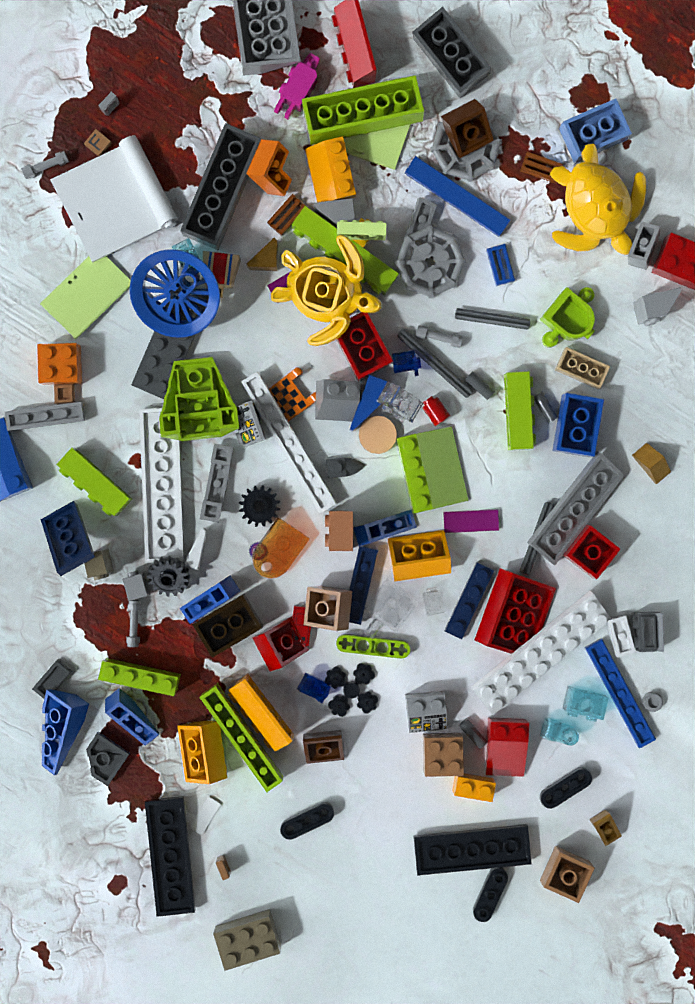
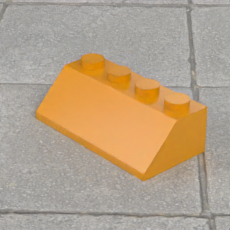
M248 673L229 687L228 691L230 693L228 696L234 703L237 702L240 705L242 715L245 718H250L253 722L251 724L256 733L263 735V741L269 749L273 748L274 751H277L293 741L294 733Z

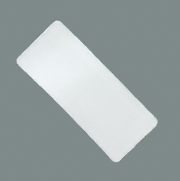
M208 797L192 821L190 828L202 835L221 804Z

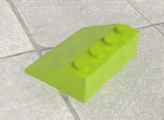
M452 426L396 439L412 513L469 501Z

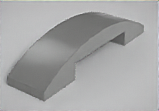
M214 444L211 467L200 514L201 520L219 523L229 478L233 447Z

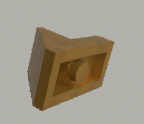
M606 810L590 819L605 846L622 837L612 816Z

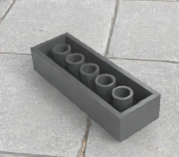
M224 124L180 231L183 236L219 250L249 176L246 173L261 141L260 137L229 124Z

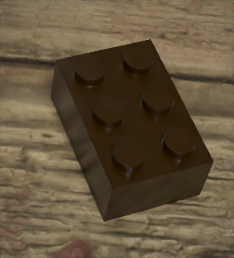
M245 593L192 624L212 658L263 628L262 622Z

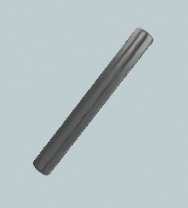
M402 329L398 333L397 337L465 398L472 394V388L408 331Z

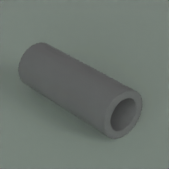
M473 371L465 379L487 400L495 393Z
M543 392L534 396L535 403L548 423L558 418Z
M467 718L459 724V727L479 749L486 745L488 741Z

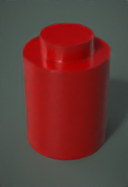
M431 396L423 402L425 406L422 409L434 426H437L451 416L438 397L434 399Z

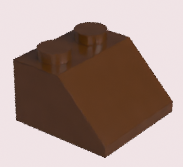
M476 99L441 116L445 132L459 158L494 141L485 108Z

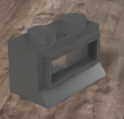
M657 611L634 612L632 627L635 629L633 643L636 651L664 652L663 613Z

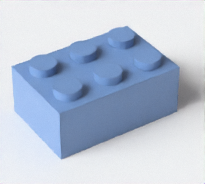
M617 99L565 120L559 127L574 163L583 160L581 152L585 145L595 144L597 153L626 141L632 134Z

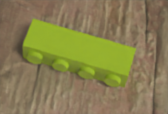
M530 371L508 372L504 374L508 450L533 449V445H536V434L533 433L532 426H535V415L532 414L531 407H534V396L531 395L530 388H533V377L530 376Z
M71 447L56 464L60 468L58 471L66 478L70 476L74 480L73 484L82 491L84 489L88 492L89 495L87 497L94 503L99 502L103 506L102 510L109 516H118L132 500L125 491L76 448Z
M105 658L101 663L98 680L175 696L181 674Z

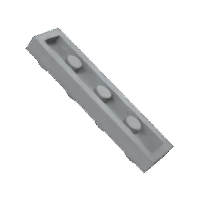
M83 402L6 411L5 419L7 431L83 422L85 421Z

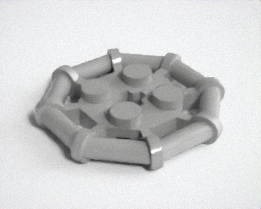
M490 121L489 125L494 141L462 158L458 157L449 138L446 145H441L445 129L443 122L437 124V132L433 146L430 149L440 164L444 175L448 174L472 182V179L496 167L495 161L499 147L502 144V139H499ZM486 146H492L489 158L484 156ZM447 150L450 158L452 159L449 164L447 163L441 151ZM480 160L484 163V165L472 171L471 165ZM455 163L460 166H466L467 172L452 168Z
M428 225L424 229L403 237L404 241L397 260L394 261V265H397L405 284V289H410L428 296V298H433V296L457 286L456 283L463 265L466 263V259L462 255L455 234L451 235L432 227V225ZM432 235L446 242L443 245L432 241ZM427 236L426 243L419 246L414 243V241ZM449 244L456 259H450L449 253L446 250ZM411 246L414 249L410 260H405ZM433 257L435 264L427 267L428 263L425 262V259ZM450 263H456L451 278H449L446 273ZM405 264H410L414 276L411 279ZM441 278H443L446 281L445 283L433 288L434 281L439 280ZM417 279L428 282V288L414 282Z

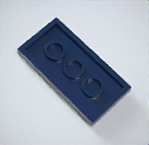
M75 501L40 519L56 572L60 576L95 557L81 513Z

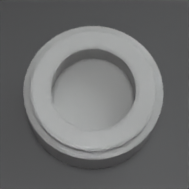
M648 692L644 695L642 703L648 711L656 712L661 709L663 699L655 692Z

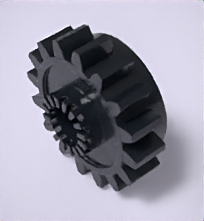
M256 485L254 486V491L247 489L248 495L242 494L241 496L244 498V501L239 502L240 505H243L239 512L245 513L242 519L248 518V524L255 522V527H258L259 523H262V526L265 527L266 521L272 524L271 518H278L275 512L281 510V508L277 507L280 500H275L277 493L272 495L271 488L265 491L264 485L261 486L260 490H258ZM259 500L265 504V509L261 512L255 509V503Z
M162 556L159 561L155 559L153 564L150 565L147 578H149L148 584L154 585L153 591L160 590V595L165 592L167 597H169L170 593L177 596L178 591L183 593L189 584V568H186L185 563L179 561L178 558H172L171 556L163 558Z

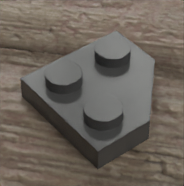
M97 732L86 749L91 766V776L108 786L130 752L100 732Z

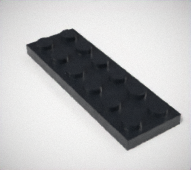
M184 796L146 800L145 811L156 917L195 913Z
M527 824L413 835L417 876L532 864Z

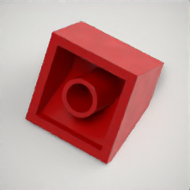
M292 616L252 637L270 672L283 668L309 651L300 636ZM291 628H293L302 646L293 645Z

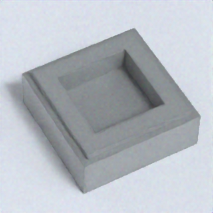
M111 91L98 106L108 116L120 102Z

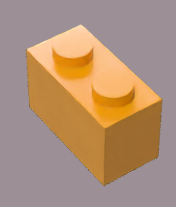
M464 773V776L454 777L452 791L454 796L493 802L496 783L493 778Z

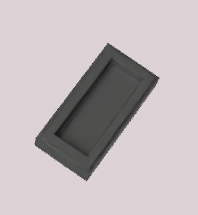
M57 659L32 690L44 699L46 690H57L73 671Z

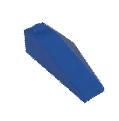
M4 417L0 418L1 502L33 489L11 432L7 431Z
M48 689L46 690L42 706V713L45 714V724H42V731H45V742L42 743V766L53 775H57L85 721L89 703L77 694Z

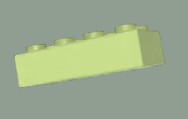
M340 220V222H337V236L344 235L350 240L385 241L386 223L384 221L372 223L371 221L359 222L358 220H353L352 222H347V220Z

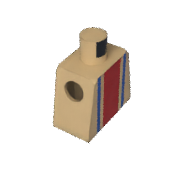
M203 251V262L213 272L218 282L220 298H223L224 288H233L241 262L240 255Z

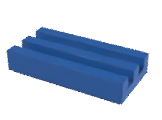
M506 244L486 249L496 287L515 282ZM500 249H502L503 257L508 271V279H506L501 257L499 254ZM493 251L495 252L502 280H499L495 261L492 254Z

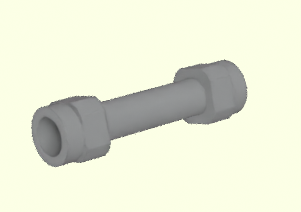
M65 151L55 153L56 157L34 166L30 164L21 168L24 177L31 179L36 177L35 173L57 164L60 166L65 165L69 162Z
M418 325L416 337L422 339L428 337L450 343V346L460 348L463 339L459 335L454 334L450 336L428 330V327Z
M131 600L128 604V610H130L129 636L126 637L127 647H139L140 637L137 636L138 610H141L140 600Z

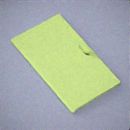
M411 124L343 138L346 152L357 158L395 170Z
M88 256L40 305L76 340L130 287L131 280L108 257L101 258L92 263Z

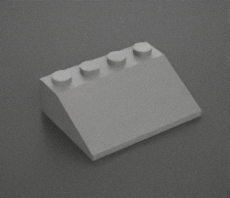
M232 0L243 76L262 74L300 63L292 0Z

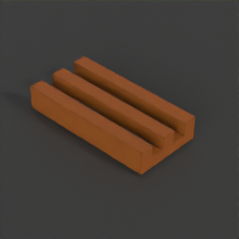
M527 152L520 172L556 184L557 182L551 176L526 168V165L549 173L553 168L528 159L551 167H560L563 164Z
M292 194L268 220L267 224L282 236L306 205L301 203ZM294 201L295 203L281 217V219L276 224H273L276 221V219L285 211V209ZM299 206L300 209L280 230L279 226L288 218V216L296 209V207Z

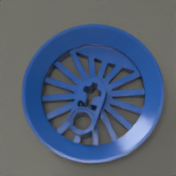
M167 249L150 254L136 267L130 281V299L136 314L145 325L159 334L176 338L195 335L208 327L217 314L220 303L218 282L211 269L201 259L191 253ZM169 260H173V274L167 263ZM178 261L185 262V265L180 276L178 269ZM157 264H162L166 275L156 266ZM150 269H151L160 279H157V278H155V277H153V276L148 275V272L150 271ZM185 276H191L194 282L187 281ZM148 281L160 287L145 286V282ZM204 283L208 286V289L195 288ZM179 286L182 287V289L180 290V292H177V293H174V292H173V291H176V290L179 288ZM151 293H162V294L153 296ZM194 294L209 295V299L205 300ZM166 298L162 303L158 301ZM170 301V304L167 309L165 305ZM194 302L206 306L205 310L202 311ZM174 303H175V316L171 313V310H172V307H173ZM180 305L187 320H181ZM188 306H189L198 316H196V317L193 318L192 315H191V313H190V311H189V309H188Z

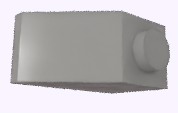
M352 198L314 203L315 212L336 228L337 222H340V220H347V222L355 220Z

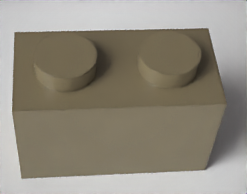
M109 549L94 552L95 557L84 563L87 577H94V580L109 577V573L114 571Z

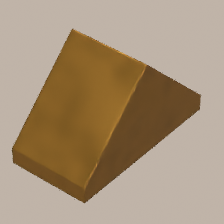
M273 238L246 263L249 270L277 271V240Z
M645 443L632 454L633 458L655 484H658L671 473L665 457L648 443Z

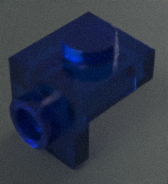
M414 350L392 354L394 373L413 370L415 377L419 376L418 369H421L420 357H416Z
M305 672L297 690L323 703L329 695L331 686L324 680Z

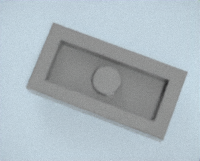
M421 197L418 198L405 235L413 234L430 225L437 204ZM426 236L418 240L423 242L425 241Z

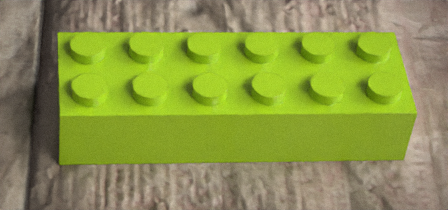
M416 75L302 99L303 113L311 145L342 136L346 138L423 122L424 108Z

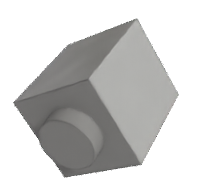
M137 570L127 573V577L123 578L128 601L150 595L144 573L139 574Z

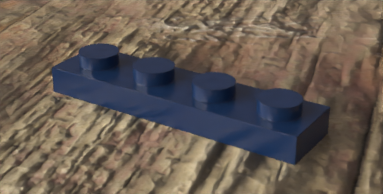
M359 546L349 591H352L350 623L361 625L378 553L376 549Z
M476 562L445 627V632L462 640L494 570Z

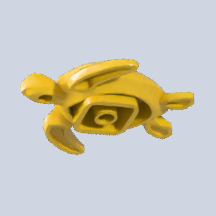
M587 144L581 152L584 162L576 164L572 172L564 166L554 167L550 172V176L557 183L566 186L565 203L567 212L575 226L584 234L574 235L562 231L552 232V238L564 248L578 252L595 249L599 245L600 239L611 238V245L617 252L629 255L633 243L628 234L624 232V229L629 222L635 221L644 206L646 178L642 172L636 173L630 196L622 179L611 169L599 165L595 144Z
M338 235L336 242L346 260V264L327 257H314L302 262L296 254L289 250H285L281 255L282 264L292 271L287 277V287H276L271 292V300L279 303L292 300L299 311L306 317L320 322H331L324 329L308 337L307 342L312 346L325 345L338 339L348 329L351 322L349 316L357 309L365 313H375L382 308L381 302L377 297L367 292L362 293L360 281L364 278L362 256L355 244L344 235Z

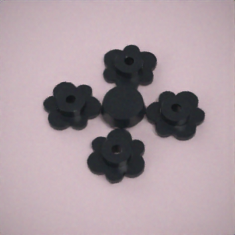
M359 663L357 670L353 671L355 682L348 683L344 679L346 673L341 672L340 667L335 666L332 670L327 671L325 683L331 685L334 689L338 686L343 687L345 695L341 697L336 695L333 697V700L329 701L328 707L332 710L331 713L333 715L338 714L340 717L346 715V710L350 709L348 698L353 699L357 697L359 701L357 707L362 708L365 714L377 708L378 697L376 695H372L370 691H367L365 694H359L360 687L358 684L364 683L367 685L370 683V680L375 678V673L370 665L365 666L363 663Z

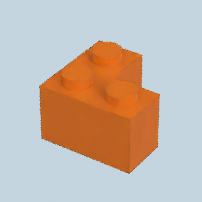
M261 139L246 174L267 194L285 196L292 181L282 170L289 151L279 141Z

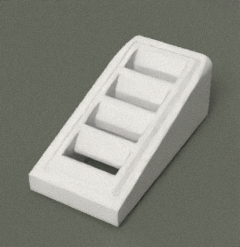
M206 529L200 531L184 562L196 570H199L201 567L207 537Z

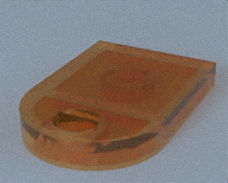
M277 517L253 552L252 562L256 571L266 578L280 577L289 569L310 538ZM265 562L271 563V568L268 571L261 570V566Z

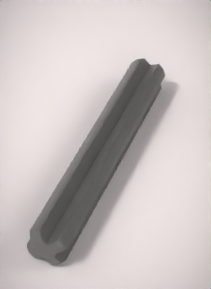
M460 308L455 311V319L526 330L530 327V319Z
M544 503L534 533L555 507L553 504ZM530 545L520 568V572L526 575H530L538 554Z

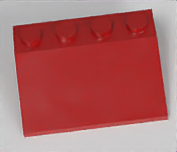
M500 568L474 640L487 647L512 654L542 630L556 588Z

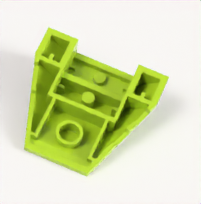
M213 357L173 362L168 389L159 416L161 437L179 441L222 437L239 429L237 407L230 396Z

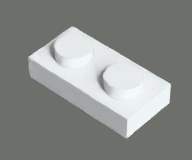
M626 615L607 620L615 656L618 658L636 653Z

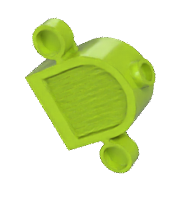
M566 287L539 319L552 330V332H547L542 337V343L545 347L551 348L558 343V336L565 340L574 341L582 337L589 339L595 332L593 329L595 322L594 312L587 304L594 299V291L591 288L585 287L581 289L577 296Z

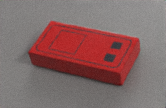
M294 606L293 621L305 646H309L311 626L304 625L305 607ZM291 628L293 645L302 646L293 628Z

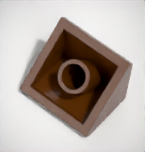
M341 730L303 734L306 764L344 760Z

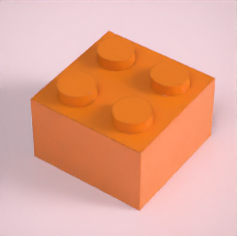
M37 344L38 383L42 385L82 384L81 346L79 344Z

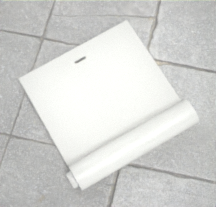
M135 135L120 141V147L50 179L92 263L164 228L170 229L176 225L178 220Z

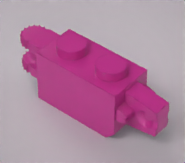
M309 53L303 62L291 68L288 75L290 78L287 83L284 82L280 87V99L274 109L275 113L279 114L284 104L289 105L284 116L287 120L290 119L295 109L301 112L303 109L302 99L309 98L317 84L316 70L320 62L319 57Z

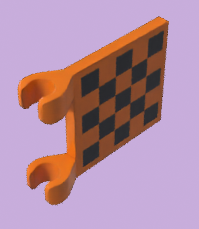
M296 367L269 388L288 422L316 402V392L305 399L293 382V380L303 374L299 367Z

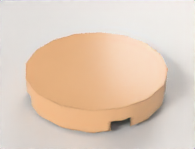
M370 417L360 427V443L370 453H385L396 442V428L391 420L386 417Z

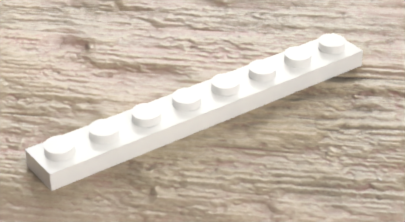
M256 372L241 381L319 513L336 505L337 502L260 373Z

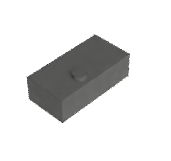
M443 6L412 32L413 40L459 98L463 97L490 74L491 67Z

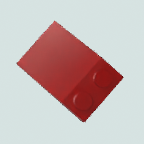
M488 717L485 775L524 777L529 742V722L526 719Z

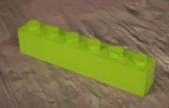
M304 206L291 224L293 233L301 239L303 237L309 241L308 244L314 249L324 251L325 257L336 259L346 264V260L336 242L337 228ZM351 240L362 256L364 264V278L360 282L363 284L365 282L368 283L373 292L385 296L398 278L399 273Z
M216 683L202 693L200 699L265 791L268 792L283 782L284 776L220 685Z

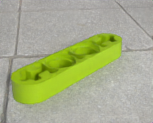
M342 634L336 640L337 648L346 653L399 659L406 658L410 654L408 643L402 640ZM347 638V642L353 643V638L357 639L355 642L356 650H352L353 645H347L346 648H342V644H339V641ZM361 640L368 641L369 648L367 650L359 649L358 643ZM381 642H385L388 645V650L384 653L377 650V645ZM391 643H394L393 647L396 648L403 644L407 651L400 655L399 651L393 650L394 654H390Z

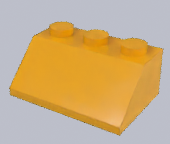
M343 136L322 141L305 149L317 202L353 199L356 197Z
M444 530L388 538L394 582L451 573V557Z
M201 721L177 725L185 781L189 783L212 784L226 779L227 767L219 724L216 721Z

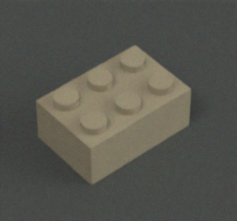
M270 909L215 926L213 935L224 971L275 956L281 952V943Z

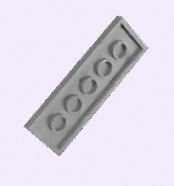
M597 451L595 457L589 461L527 543L551 564L556 565L625 475L602 453Z

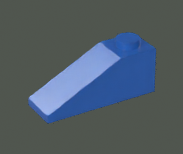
M369 375L349 431L353 432L385 401V398H390L393 389L390 388L391 382Z
M407 510L354 527L353 529L358 545L361 546L417 528L412 510Z
M230 575L182 606L180 610L191 624L240 592V589Z
M118 688L105 699V713L143 745H147L159 735V731L136 702L123 690Z

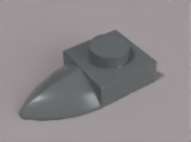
M345 457L326 459L327 478L354 475L362 470L365 464L356 459Z

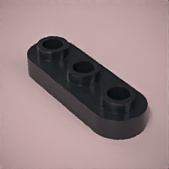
M583 767L573 770L543 789L539 797L540 802L549 809L557 807L588 787L592 782L591 773ZM580 774H584V778L582 780L578 779V776ZM564 784L568 785V788L566 790L562 789V786ZM551 794L552 798L550 800H546V796Z
M322 802L284 820L280 828L281 835L285 839L292 840L330 822L334 817V808L330 803ZM327 809L328 813L322 814L321 810ZM309 817L311 821L306 823L304 818ZM291 825L294 829L289 831L286 827Z
M503 867L490 869L473 906V915L479 922L490 920L508 882V874ZM501 875L502 879L496 880V876ZM494 893V896L489 898L488 894ZM485 910L486 914L480 915V912Z

